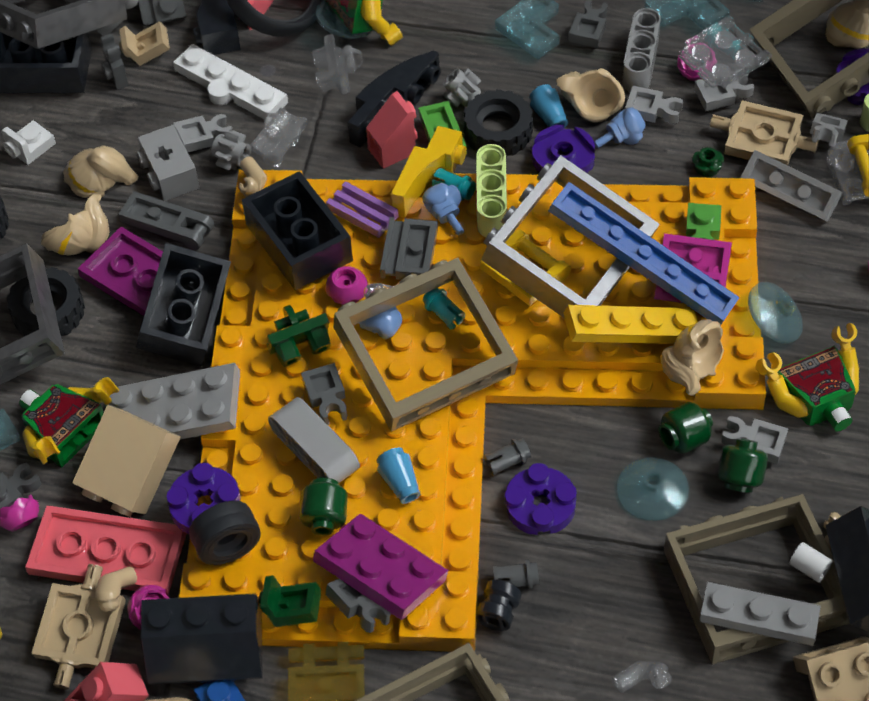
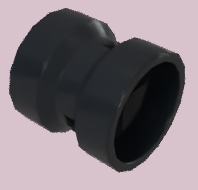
M490 580L484 590V597L486 599L477 608L476 620L489 629L507 631L510 629L514 617L512 610L518 607L522 593L509 582Z

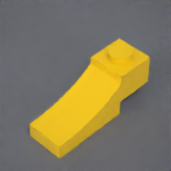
M437 126L427 149L414 146L391 193L392 207L398 209V216L405 218L418 197L432 185V179H440L434 177L438 168L454 173L457 165L463 164L467 148L463 146L461 131Z

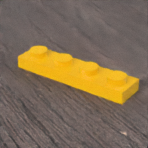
M568 305L563 312L571 342L674 344L680 332L690 325L698 323L695 312L691 308Z

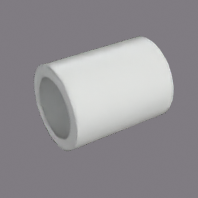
M802 542L792 555L789 564L819 583L827 574L833 560Z

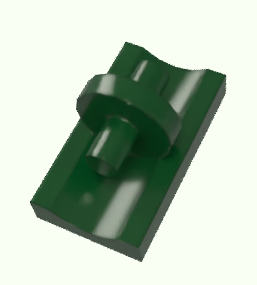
M291 305L283 307L284 318L274 321L277 332L267 336L269 343L266 346L270 355L275 353L284 367L301 360L300 352L296 346L299 343L308 341L313 355L329 350L331 345L328 334L329 320L326 313L310 319L306 309L295 313Z

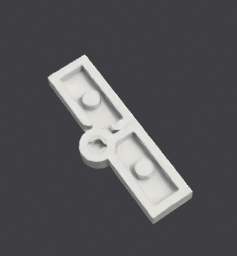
M194 44L187 48L173 62L176 72L208 88L209 99L214 104L224 105L233 98L235 104L269 122L288 103L287 94Z

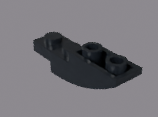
M427 52L390 68L374 79L356 96L357 112L348 121L351 144L361 147L366 142V127L392 93L398 91L403 99L410 101L412 105L420 101L424 91L431 84H435L440 77L441 68L439 67L438 52Z

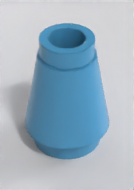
M548 84L535 88L529 95L530 107L548 127L564 125L565 128L568 121L557 90Z
M397 447L384 452L377 458L379 465L377 468L378 473L402 504L410 503L421 495L408 453H404L402 448Z

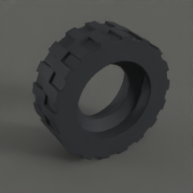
M488 90L484 91L483 94L474 96V99L467 103V108L464 110L466 142H469L470 147L477 151L484 145L495 144L505 150L506 157L517 154L518 151L526 148V144L530 143L531 134H533V112L530 109V104L521 95L514 94L513 91ZM501 115L513 119L514 125L509 130L495 132L485 129L483 121L488 117Z
M54 267L46 268L51 294H58L62 298V306L55 313L61 337L67 336L74 328L78 327L79 321L84 316L83 309H85L81 290L73 275L70 276L67 271H61ZM28 276L12 285L10 294L7 295V306L16 329H19L20 334L24 337L39 330L37 316L30 310V303L33 301Z

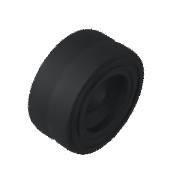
M226 501L216 504L198 515L189 528V536L198 557L208 565H222L235 561L250 552L258 543L261 531L250 507L246 503Z

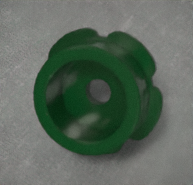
M706 147L702 148L700 152L694 153L692 162L695 163V171L699 175L712 177L722 168L721 163L724 162V157L715 149Z

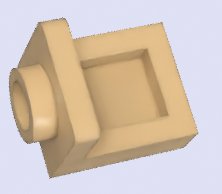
M160 21L136 35L126 26L120 28L121 41L119 45L121 51L126 57H131L139 66L170 50L167 28Z

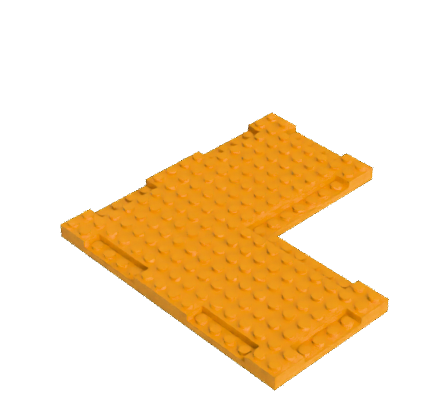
M239 170L232 214L233 233L229 255L231 264L226 278L220 325H217L211 364V367L235 363L240 369L236 429L202 435L201 463H209L212 467L220 468L233 476L238 484L240 501L250 507L260 527L261 537L256 546L246 555L222 565H208L198 557L195 547L190 540L187 564H183L179 598L256 593L259 599V594L263 591L265 577L274 575L281 587L316 582L322 590L317 622L275 627L267 615L262 612V646L452 652L470 643L475 651L486 403L676 408L686 402H692L701 408L764 409L766 398L765 375L759 374L755 367L758 360L764 359L756 247L755 179L689 177L688 186L603 184L660 224L652 238L662 245L664 233L686 236L688 203L722 205L720 237L715 240L732 242L725 288L740 298L721 324L723 335L720 341L724 352L722 359L716 366V375H708L699 380L701 389L693 396L686 393L685 386L672 382L663 372L660 359L664 349L674 344L571 342L566 321L562 316L539 300L535 301L531 306L527 305L480 269V261L487 245L483 243L485 237L478 232L476 174L453 173L461 177L470 176L472 181L476 183V189L470 200L464 199L458 206L460 212L456 219L464 229L461 235L456 234L449 222L440 223L427 210L422 199L423 192L414 202L406 217L399 216L395 221H404V219L438 221L432 266L442 260L449 262L459 258L515 353L518 364L514 375L391 432L333 328L334 313L344 304L335 303L331 296H328L326 293V281L331 273L294 290L246 225L242 199L246 197L240 192L239 184L240 182L242 184L245 183L244 178L247 175L243 170ZM263 170L267 175V181L263 189L299 171ZM506 174L507 211L511 206L519 207L522 203L519 201L520 196L529 184L534 187L539 182L536 179L538 175ZM306 179L325 204L329 198H334V193L337 189L342 190V184L346 181L392 206L391 193L397 183L395 180ZM554 182L516 230L520 229L529 235L531 242L557 261L563 260L570 265L571 271L568 277L561 283L586 299L617 258L548 211L553 201L564 188ZM343 202L341 203L342 205L346 206L347 208H349V209H351V210H353V211H355V212L357 213V210H356V209H354V208H352V207L346 205V204L343 203ZM334 214L351 237L353 261L344 266L359 269L365 275L368 282L366 294L358 302L367 299L377 289H389L398 285L401 280L396 279V276L386 275V278H381L380 275L387 230L378 238ZM366 217L367 219L375 222L378 225L381 224L370 217ZM521 250L517 251L545 272L548 271ZM631 267L601 304V306L690 308L684 303L655 300L656 284ZM453 281L438 288L445 289L447 297L466 314L459 326L455 321L453 322L456 325L454 329H449L433 311L425 309L423 297L426 293L396 306L403 320L398 331L389 339H383L378 333L362 329L360 323L354 325L356 332L396 402L496 356ZM291 305L295 313L306 309L310 319L326 313L329 320L328 334L331 343L329 350L313 355L308 341H304L296 345L300 352L301 360L286 367L282 365L275 353L270 355L266 346L269 343L267 336L277 332L274 321L284 318L283 307ZM694 311L698 322L708 320ZM335 363L345 390L346 398L341 400L346 405L347 420H342L339 412L332 411L328 413V426L351 448L360 463V468L339 483L348 493L346 523L340 528L334 529L330 535H317L312 533L311 528L306 527L299 518L301 491L317 477L278 438L269 424L268 417L296 397L301 398L311 407L302 382L301 373ZM320 406L312 408V410L320 417ZM397 447L402 448L404 453L410 455L418 489L421 493L416 500L407 504L400 502L399 498H397L377 471L379 466L377 458L384 452ZM201 496L198 498L196 505L200 506L202 503L210 505L212 503L210 496ZM360 513L448 570L446 581L403 620L392 613L387 625H384L379 619L373 618L375 626L371 633L366 632L361 627L360 617L357 614L347 618L326 596L327 584L339 578L313 561L315 550Z

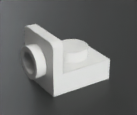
M34 120L17 133L7 126L1 130L5 140L3 146L6 152L12 158L18 157L27 165L56 144L54 135Z

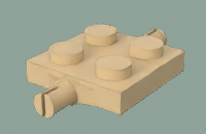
M743 100L738 112L732 119L713 114L710 128L728 131V140L725 145L724 154L750 160L754 150L788 166L790 157L797 148L816 153L819 140L812 142V138L800 136L803 115Z
M88 564L83 584L67 586L52 583L31 654L35 658L50 660L59 664L57 676L53 684L57 688L69 689L74 668L88 667L94 669L100 662H109L126 599L123 595H120L118 597L119 607L114 611L105 612L99 608V600L96 599V589L103 567L96 564L95 566Z

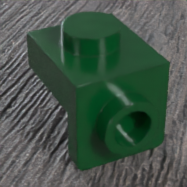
M274 575L266 576L263 591L259 594V606L275 627L317 622L322 590L316 582L281 587Z

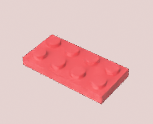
M47 505L25 568L28 575L83 583L88 564H93L94 566L96 564L103 567L101 577L126 567H133L137 575V582L121 589L136 591L146 585H157L164 588L166 594L169 595L187 533L179 529L175 524Z

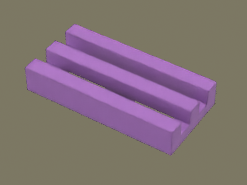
M346 181L342 184V190L337 189L334 193V198H329L326 201V205L332 213L378 238L388 229L390 217L395 218V220L399 217L398 209ZM343 202V203H345L346 205H348V206H350V207L356 209V210H357V213H356L355 211H353V210L347 208L346 206L342 205L341 203ZM366 217H370L381 224L378 225L375 222L367 219Z

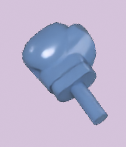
M626 108L619 112L606 125L608 133L594 141L595 146L600 148L612 139L617 144L623 141L630 145L641 141L643 138L642 132L646 125L640 112L635 108Z
M439 183L427 189L422 196L427 210L440 223L449 222L456 234L461 235L464 229L456 219L460 212L458 206L461 202L458 188L454 185L448 186L444 183Z
M393 307L360 322V327L367 331L378 333L383 339H389L398 331L403 318L398 309Z

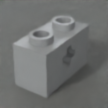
M174 124L138 137L141 150L136 151L139 163L142 169L148 168L149 173H147L150 186L153 191L159 190L164 201L200 188L196 168Z

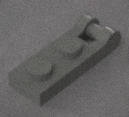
M135 191L132 192L118 214L121 223L184 243L186 247L192 250L200 249L204 242L203 236L209 234L214 226V221L208 215ZM187 225H190V226H193L194 228L191 230V229L186 228V226H187Z

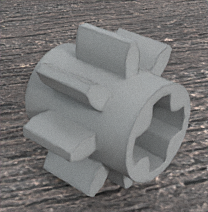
M468 68L464 73L460 69H456L443 82V86L447 89L443 96L455 107L460 103L467 107V103L470 100L472 101L474 96L481 93V90L477 87L481 80Z
M227 130L225 135L219 134L215 138L211 153L214 157L218 158L216 166L226 170H236L237 166H240V162L250 156L251 147L249 144L244 143L246 135L234 130L232 132Z

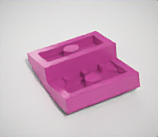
M664 233L663 246L726 287L732 242ZM656 285L655 300L683 303Z

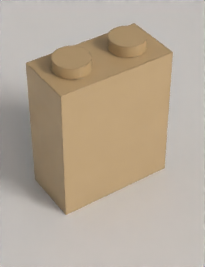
M107 405L72 483L83 488L82 495L101 503L104 498L112 502L111 509L128 517H131L133 512L146 515L181 436L123 409Z

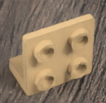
M868 637L856 638L793 656L796 671L809 676L815 701H869Z

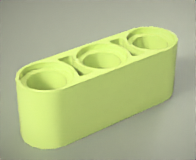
M495 144L482 146L476 155L478 232L485 238L493 228L498 231L504 225L501 223V220L507 212L506 153L502 147Z

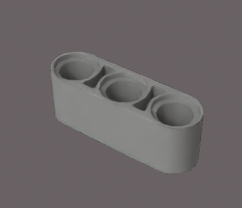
M651 8L639 9L633 16L623 67V87L628 92H631L632 86L648 89L651 83L659 43L661 21L660 14Z
M296 397L268 417L269 424L278 438L317 478H331L340 483L360 468V463L351 448L301 398Z

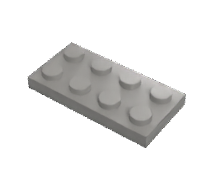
M235 363L118 386L119 392L109 396L112 400L109 405L123 409L181 436L180 439L236 429L240 369Z

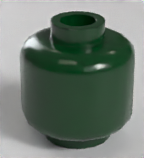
M686 402L663 414L661 425L658 428L659 436L669 450L685 454L710 440L713 419L705 408H701L692 402Z
M737 438L736 444L725 445L722 448L717 474L719 479L725 482V488L752 493L753 488L763 484L768 455L763 450L757 449V441Z
M313 479L311 484L306 485L301 491L300 521L306 527L311 528V532L314 534H332L334 529H338L346 523L347 491L334 479Z

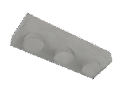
M754 150L740 177L755 179V187L827 222L843 192Z
M707 582L700 622L814 646L821 606Z

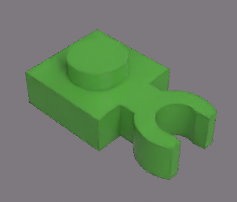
M688 203L686 236L710 240L719 239L722 205Z

